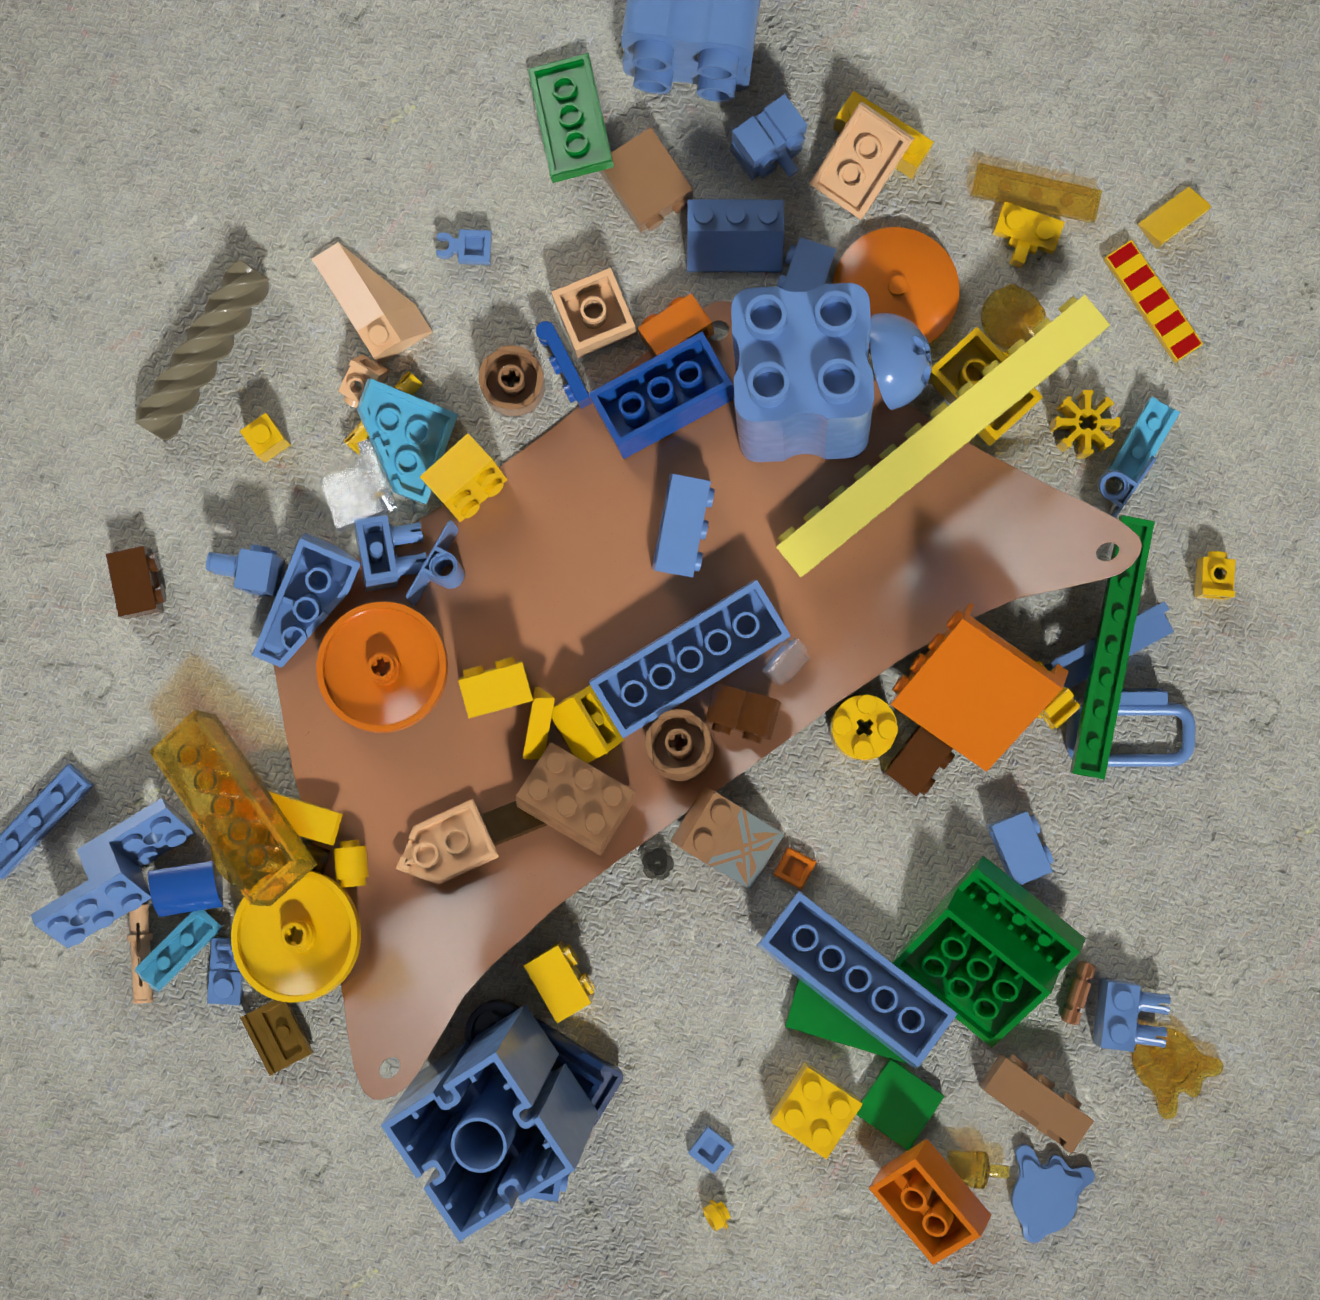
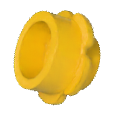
M713 1199L710 1200L709 1205L702 1208L707 1222L715 1232L721 1228L728 1229L726 1221L731 1219L728 1209L722 1201L716 1203Z

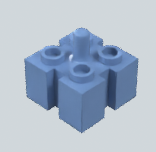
M786 94L766 106L763 112L756 117L752 116L732 130L731 139L733 142H731L730 151L751 180L758 176L765 178L777 168L775 162L780 164L788 177H792L799 171L792 158L803 149L802 145L805 140L804 134L807 130V123Z

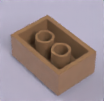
M550 742L516 795L518 808L600 856L635 799L634 790Z

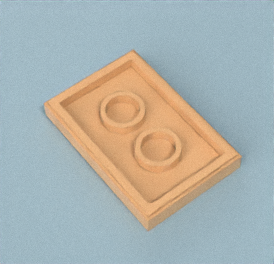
M861 102L809 185L862 220L915 138Z

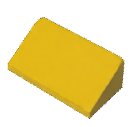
M1188 186L1137 225L1157 250L1206 214L1212 206Z
M535 687L522 756L525 760L540 759L546 750L555 698L540 687Z

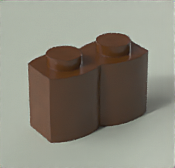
M715 683L705 721L712 724L711 730L726 735H730L731 730L742 732V739L761 744L762 738L771 740L781 702L771 697Z

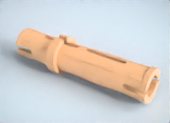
M143 903L138 909L129 912L130 934H127V942H130L132 1001L134 1004L154 1001L153 989L135 972V968L151 953L150 940H153V932L149 931L148 903Z

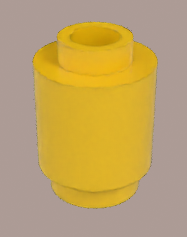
M359 840L340 841V848L334 849L336 880H340L341 888L367 885L366 877H369L366 845L360 846Z

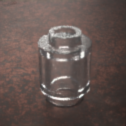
M793 638L791 641L786 639L765 660L766 665L762 671L779 686H782L785 682L789 683L809 660V657L806 655L808 648L797 638Z

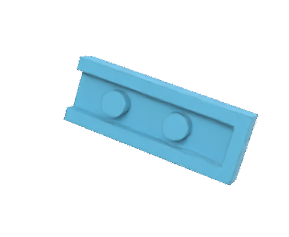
M1150 397L1108 470H1118L1134 480L1151 455L1155 456L1180 412L1163 404L1158 399Z
M205 910L191 912L135 968V972L143 981L149 984L150 988L159 993L222 930V926Z

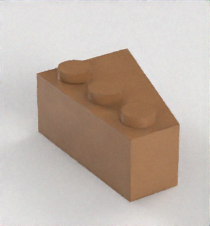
M1000 1054L979 1086L1072 1154L1094 1122L1093 1119L1079 1109L1082 1103L1067 1092L1063 1097L1052 1090L1056 1084L1039 1073L1035 1078L1025 1070L1029 1065L1012 1054L1008 1059Z

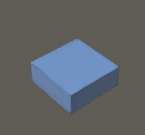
M707 1125L689 1149L688 1154L715 1173L732 1151L734 1145Z

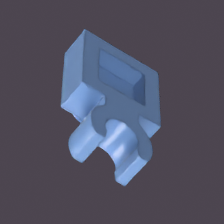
M459 229V238H453L450 234L444 232L437 234L438 241L449 243V247L446 250H436L438 258L449 259L453 255H458L459 264L491 265V231Z

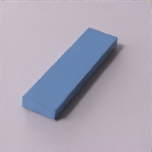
M68 763L0 834L1 880L5 879L93 788L94 784L72 763Z

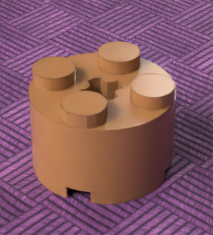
M507 345L498 348L484 359L479 370V385L487 403L495 411L503 415L520 416L530 413L536 409L544 396L546 385L542 367L536 357L523 347ZM512 376H516L519 383L509 387L506 381H510Z
M682 709L670 710L657 717L658 719L649 727L645 738L646 751L655 769L662 776L675 781L691 780L707 771L713 757L714 745L709 729L703 720L692 712ZM678 740H683L685 743L682 751H676L675 749Z

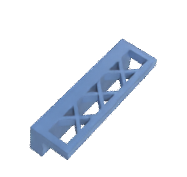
M1165 601L1137 614L1129 656L1174 632L1164 612L1170 610ZM1096 637L1044 664L1047 670L1051 671L1059 664L1069 672L1064 684L1066 688H1071L1086 680L1089 675Z

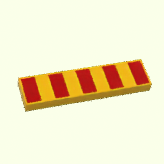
M1132 240L1103 259L1174 364L1203 345L1201 339Z

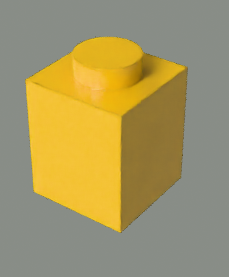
M264 413L240 430V433L256 456L264 463L291 445L276 422L267 413Z

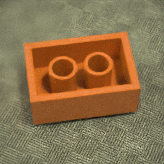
M925 1139L881 1167L869 1186V1190L932 1265L980 1238L991 1217V1213L928 1139Z

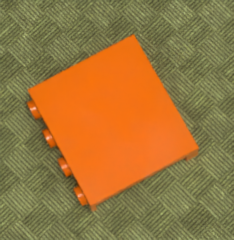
M969 603L962 612L957 609L946 623L948 629L944 634L937 632L927 647L930 651L926 655L920 653L910 666V670H912L910 675L907 677L903 674L892 688V691L896 694L891 702V706L987 772L1063 689L1069 671L1059 664L1051 672L971 617L970 613L974 605Z

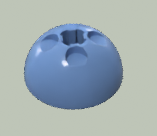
M890 313L873 314L870 332L873 368L882 398L887 407L894 410L912 402L927 385L932 371L931 349L926 337L917 325L909 319Z

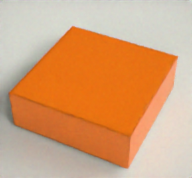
M787 846L773 875L802 890L817 862Z

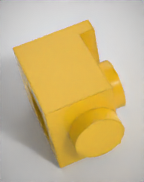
M1209 551L1207 557L1197 559L1194 597L1220 600L1234 598L1236 559H1227L1228 553L1220 551ZM1216 568L1222 570L1221 580L1214 576Z

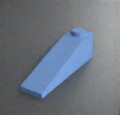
M304 533L298 541L252 656L282 668L349 593L361 562L336 545Z

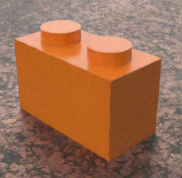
M692 293L685 297L681 296L674 299L667 309L658 315L652 314L643 320L641 326L638 327L641 340L653 357L662 354L700 332H703L707 339L715 334L712 321Z

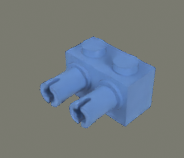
M387 515L355 519V537L365 592L397 587L400 576L419 573L427 559L426 552L397 557L394 554V549L396 545L423 542L420 522L392 527L388 522Z
M251 545L250 550L240 549L237 556L209 552L206 559V570L217 575L235 577L234 588L245 593L275 598L281 585L285 560L276 556L277 551L270 550L269 547Z
M1100 978L1093 1043L1100 1048L1134 1052L1136 1044L1165 1048L1167 1040L1156 1036L1167 1037V1028L1164 1026L1138 1024L1137 1018L1140 1011L1168 1015L1170 1007L1160 1005L1159 1003L1170 1004V995L1142 992L1141 986L1133 982Z

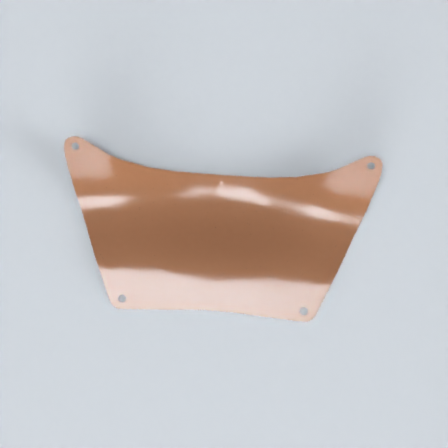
M713 302L703 308L704 312L712 323L715 321L725 322L729 327V332L722 340L716 341L711 338L707 340L734 387L736 367L732 338V302ZM647 351L612 380L654 357L650 351ZM874 379V403L868 445L861 455L854 458L824 459L813 454H800L792 456L785 461H750L742 454L739 447L735 403L732 400L623 459L592 403L582 409L580 407L576 408L551 430L501 465L499 469L507 478V481L497 495L488 497L480 504V508L475 515L459 522L442 505L417 520L416 522L421 523L420 530L423 534V542L396 545L394 554L397 557L426 552L428 557L447 522L451 520L458 527V533L447 552L455 556L465 570L463 582L456 588L448 589L430 581L418 603L414 606L406 599V594L418 574L400 576L397 587L365 592L360 565L351 589L345 598L282 668L274 665L284 728L300 799L343 814L334 846L312 840L313 845L330 850L323 875L333 879L340 885V880H336L334 849L340 848V841L359 840L360 846L366 845L369 869V877H366L367 885L343 888L351 897L358 911L361 924V946L356 963L347 978L341 983L354 1070L364 1093L373 1100H382L395 1096L407 1088L424 1065L463 997L486 971L524 938L554 908L586 886L619 859L687 813L704 785L715 792L808 726L839 701L877 677L905 656L929 644L937 632L944 634L948 629L946 623L957 609L962 612L969 603H972L974 607L970 616L975 618L1018 598L1100 581L1119 575L1131 567L1140 555L1142 544L1139 536L1117 518L1078 498L1051 487L968 442L801 578L776 548L781 543L777 538L792 526L795 530L799 529L806 523L803 517L816 506H819L821 510L831 502L828 496L840 486L844 485L847 489L854 484L856 479L853 476L867 464L873 468L881 462L882 459L879 455L894 443L898 448L907 440L904 434L917 423L925 426L932 420L909 403L894 410L889 409L882 398L877 381ZM669 474L711 481L710 488L715 489L711 508L706 507L704 520L709 521L705 540L700 539L698 552L703 553L702 563L699 572L694 571L693 578L652 570ZM1105 543H1114L1119 547L1118 555L1109 561L1099 560L1096 556L1097 549ZM453 565L445 566L441 571V576L450 574L453 570ZM754 579L758 580L791 637L715 683L771 697L781 702L771 740L762 738L761 744L742 739V732L731 730L730 735L711 730L712 724L706 722L705 718L715 687V683L671 709H682L692 712L703 720L709 729L713 740L714 752L711 763L703 774L691 780L675 781L662 776L655 769L646 751L645 738L649 727L656 719L626 736L624 741L608 753L588 763L635 791L633 805L601 856L547 825L496 845L498 858L440 885L396 870L414 825L473 799L487 828L483 813L516 801V795L539 761V759L525 760L522 758L532 701L469 719L458 678L464 676L463 670L482 665L484 671L496 668L495 661L514 656L515 662H523L532 698L535 687H540L555 698V706L565 698L589 686V680ZM372 602L399 603L419 612L429 620L440 634L448 656L447 682L436 706L416 724L390 733L367 732L340 719L325 702L320 692L316 675L318 651L330 627L348 611ZM551 718L546 748L552 742L573 755ZM678 740V744L675 746L676 751H682L683 746H685L683 740ZM391 1057L398 1058L400 1061L398 1073L389 1079L382 1078L379 1073L382 1063Z

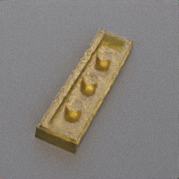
M978 163L970 196L999 203L1008 202L1034 211L1094 223L1097 217L1102 190Z

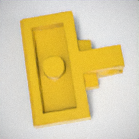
M1004 202L993 235L1009 240L1008 246L1014 247L1009 265L1022 268L1028 252L1035 254L1038 249L1053 255L1065 222Z

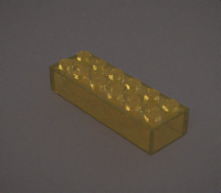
M195 709L149 751L250 905H273L318 865L216 714Z

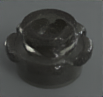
M655 848L653 852H647L642 859V864L644 865L643 872L650 879L664 880L670 875L669 871L674 867L673 858L667 855L666 850L661 848ZM656 861L661 863V866L658 868L654 865Z

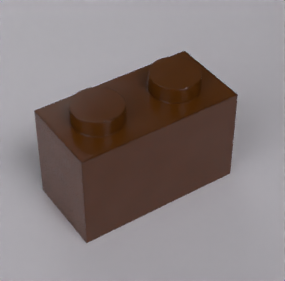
M146 546L107 553L106 559L118 617L131 619L163 612V603L167 601L163 584L158 583L156 572L160 571V563L155 552L152 553V549Z
M918 725L882 774L913 797H917L919 793L925 795L936 781L932 778L939 767L944 770L955 754L951 752L953 750L952 747Z

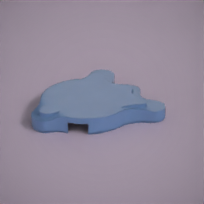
M1021 1144L1015 1149L1019 1174L1013 1184L1011 1205L1021 1224L1024 1238L1029 1242L1037 1243L1046 1235L1059 1231L1068 1225L1077 1209L1080 1193L1094 1181L1095 1174L1089 1166L1085 1165L1070 1168L1063 1158L1057 1154L1051 1155L1046 1164H1040L1034 1150L1027 1144Z

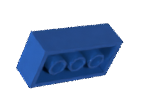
M700 332L588 394L622 458L625 459L734 400V387L704 333Z

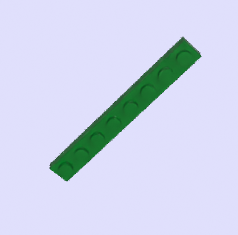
M1125 515L1119 516V520L1139 536L1142 549L1131 567L1119 575L1107 578L1070 773L1103 780H1105L1155 524V521ZM1116 544L1113 546L1111 560L1119 553V547Z

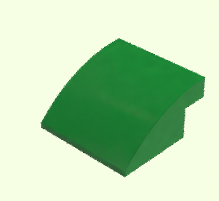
M983 855L926 918L892 963L957 1013L955 1018L993 1048L1052 993L1060 971L1081 952L1086 938Z

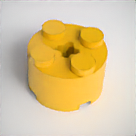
M858 695L843 701L832 713L829 730L831 741L841 754L854 760H871L880 757L890 749L895 741L898 726L895 714L886 702L875 696ZM858 720L860 722H869L870 726L867 728L869 731L868 735L865 733L857 734L856 730L859 726L856 722Z

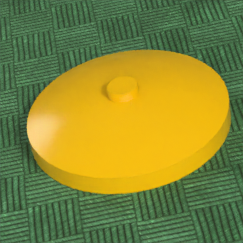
M299 869L271 874L256 883L246 893L236 910L231 929V946L234 960L245 980L266 997L290 1003L320 998L337 988L347 978L356 963L361 946V924L358 911L348 893L337 882L326 875Z

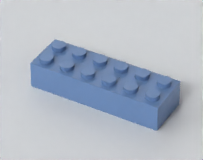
M754 579L589 680V684L622 738H625L664 712L671 710L791 637L758 580Z
M797 892L756 945L912 1067H919L957 1015L950 1007L801 892Z

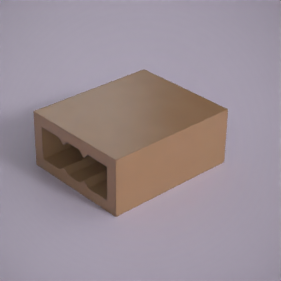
M651 127L611 152L614 167L599 171L640 233L645 229L649 231L656 229L665 221V216L673 211L675 214L682 212L687 208L688 199H693V188Z

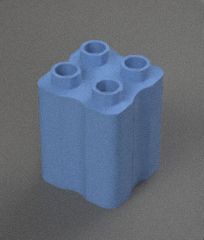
M627 0L621 36L622 47L624 48L623 71L627 75L634 77V87L644 92L664 94L671 91L672 82H684L697 85L696 94L705 100L714 102L732 101L735 97V91H743L749 88L761 0Z
M854 283L821 284L812 290L804 292H791L778 286L747 288L740 291L732 301L731 318L736 374L734 375V403L739 447L742 454L753 462L785 461L792 456L800 454H813L824 459L854 458L861 455L868 445L874 403L873 369L867 361L871 332L870 299L865 289Z

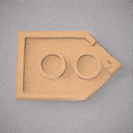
M468 800L414 825L396 870L440 885L498 858L499 855L474 800Z

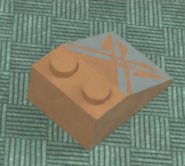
M704 785L672 837L671 842L719 872L752 889L784 834Z

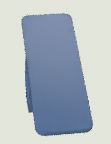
M1151 455L1134 480L1115 469L1107 470L1100 475L1098 479L1099 491L1106 499L1116 504V507L1110 514L1115 518L1118 516L1156 461V457ZM1117 476L1121 478L1122 487L1118 492H1106L1105 483L1110 477Z
M451 520L447 522L406 594V599L414 606L418 603L430 581L444 588L451 589L458 587L464 580L465 570L455 556L447 552L458 533V527ZM453 565V570L450 574L441 576V571L445 566Z

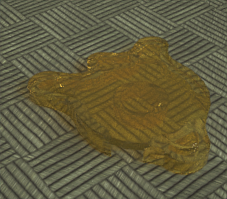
M1167 1028V1037L1156 1036L1167 1040L1165 1048L1136 1044L1132 1054V1065L1138 1079L1153 1092L1156 1098L1158 1114L1164 1119H1172L1177 1114L1179 1093L1185 1092L1191 1097H1197L1201 1092L1203 1080L1222 1073L1223 1063L1216 1057L1200 1053L1185 1034L1175 1029Z

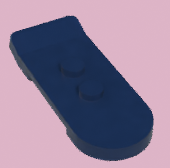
M500 999L483 1003L470 1015L465 1027L466 1042L470 1045L476 1035L520 1007L510 1001ZM534 1016L559 1053L551 1071H554L563 1064L567 1065L599 1113L594 1123L595 1126L623 1081L624 1075L621 1069L598 1057Z

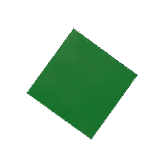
M889 1058L861 1099L863 1105L856 1115L906 1150H909L945 1096Z

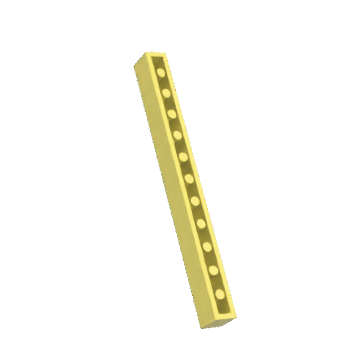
M1084 295L1079 300L1074 296L1058 308L1062 314L1052 322L1047 317L1033 329L1036 335L1025 343L1023 339H1020L1007 350L1010 355L1002 363L994 360L981 371L984 377L975 385L971 380L955 393L959 397L949 406L946 402H943L930 413L933 419L925 426L917 423L906 432L904 436L907 440L897 448L893 443L879 455L882 459L881 462L873 468L867 464L853 476L856 479L854 484L847 489L842 485L828 496L831 502L822 510L819 506H816L803 517L806 523L799 529L795 530L792 526L777 539L781 543L776 548L801 578L1103 333L1110 324L1088 297Z

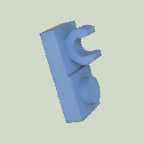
M214 937L211 943L207 1003L241 1005L244 977L234 960L231 938Z

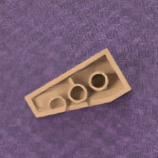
M339 242L312 258V261L378 364H383L433 333L412 301Z

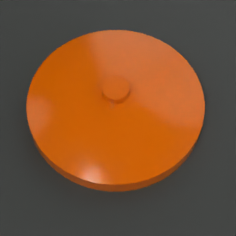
M903 227L878 229L856 240L841 257L832 284L854 283L865 289L870 299L871 317L873 314L890 313L905 317L917 325L928 340L929 345L936 341L947 329L954 317L959 301V278L954 263L945 249L926 234Z
M372 602L348 611L330 627L322 640L317 655V682L329 708L346 723L367 732H396L416 724L436 706L447 682L448 656L440 634L429 620L419 612L399 603Z

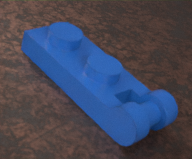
M548 321L539 323L536 327L537 337L544 347H550L553 356L548 359L556 375L563 373L567 384L562 387L570 403L577 401L580 409L592 404L555 327Z

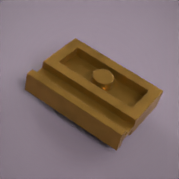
M272 1000L240 1017L269 1076L314 1052L289 1002Z

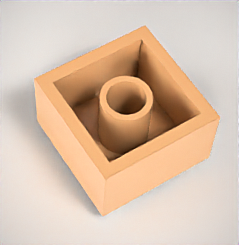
M611 267L551 292L553 302L577 359L636 335L635 324Z

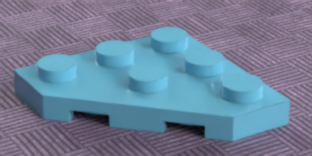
M367 379L357 411L393 492L421 504H427L431 490L422 481L420 476L444 455L458 414L374 379Z

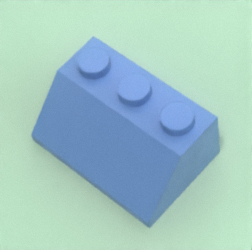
M688 199L687 272H782L784 200Z

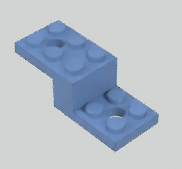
M161 798L76 850L88 880L32 913L31 918L34 925L66 948H70L80 944L86 937L96 931L110 926L113 921L126 913L138 909L144 902L151 899L149 888L140 867L152 863L160 855L182 845L185 840L195 835L192 824Z

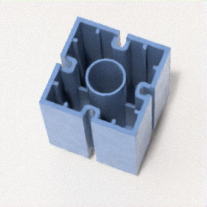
M526 1004L476 1035L470 1045L468 1042L463 1043L419 1071L381 1124V1127L416 1179L422 1176L426 1170L435 1167L434 1172L423 1189L459 1242L512 1210L517 1198L523 1203L575 1171L599 1114L566 1064L551 1071L559 1053Z

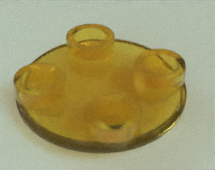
M1009 284L994 291L985 300L981 310V323L984 332L994 343L1004 348H1010L1020 339H1023L1026 343L1036 334L1033 332V329L1045 319L1046 312L1032 293L1015 284Z

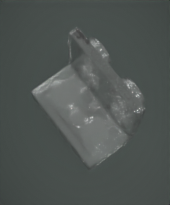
M370 439L357 443L361 456L357 457L358 464L320 480L334 525L339 532L355 526V519L380 516L398 508L389 481Z

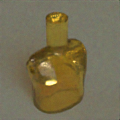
M948 1151L947 1163L968 1187L984 1189L987 1186L989 1177L1009 1178V1166L990 1164L989 1156L985 1151Z

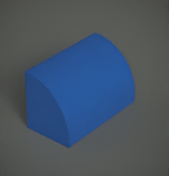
M213 861L148 871L150 895L154 909L159 917L223 907V877Z

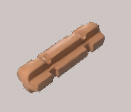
M1085 961L1078 962L1075 971L1077 977H1073L1066 999L1068 1005L1063 1008L1061 1020L1072 1025L1079 1024L1082 1015L1080 1009H1084L1091 988L1089 981L1090 978H1094L1096 972L1095 965Z

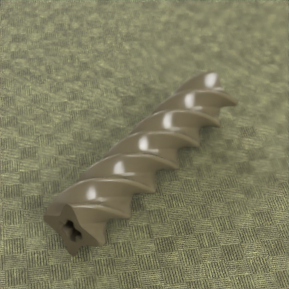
M241 260L233 263L227 269L222 280V287L210 295L206 302L205 313L198 317L190 326L187 341L180 344L173 352L170 368L163 371L157 377L153 385L152 395L145 398L138 406L135 414L136 424L165 442L172 439L179 432L183 423V414L191 411L198 403L200 387L212 381L216 375L217 361L226 357L233 349L234 334L242 331L249 324L252 316L251 307L260 304L266 298L269 290V278Z

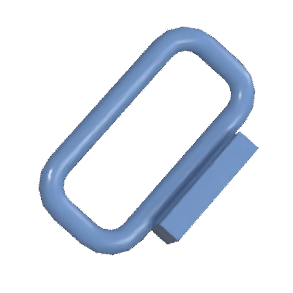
M1123 688L1117 716H1177L1182 721V746L1178 752L1173 754H1110L1107 767H1160L1183 764L1189 760L1194 752L1196 725L1193 714L1182 704L1168 703V692L1161 688ZM1083 704L1067 720L1066 747L1071 759L1073 758Z

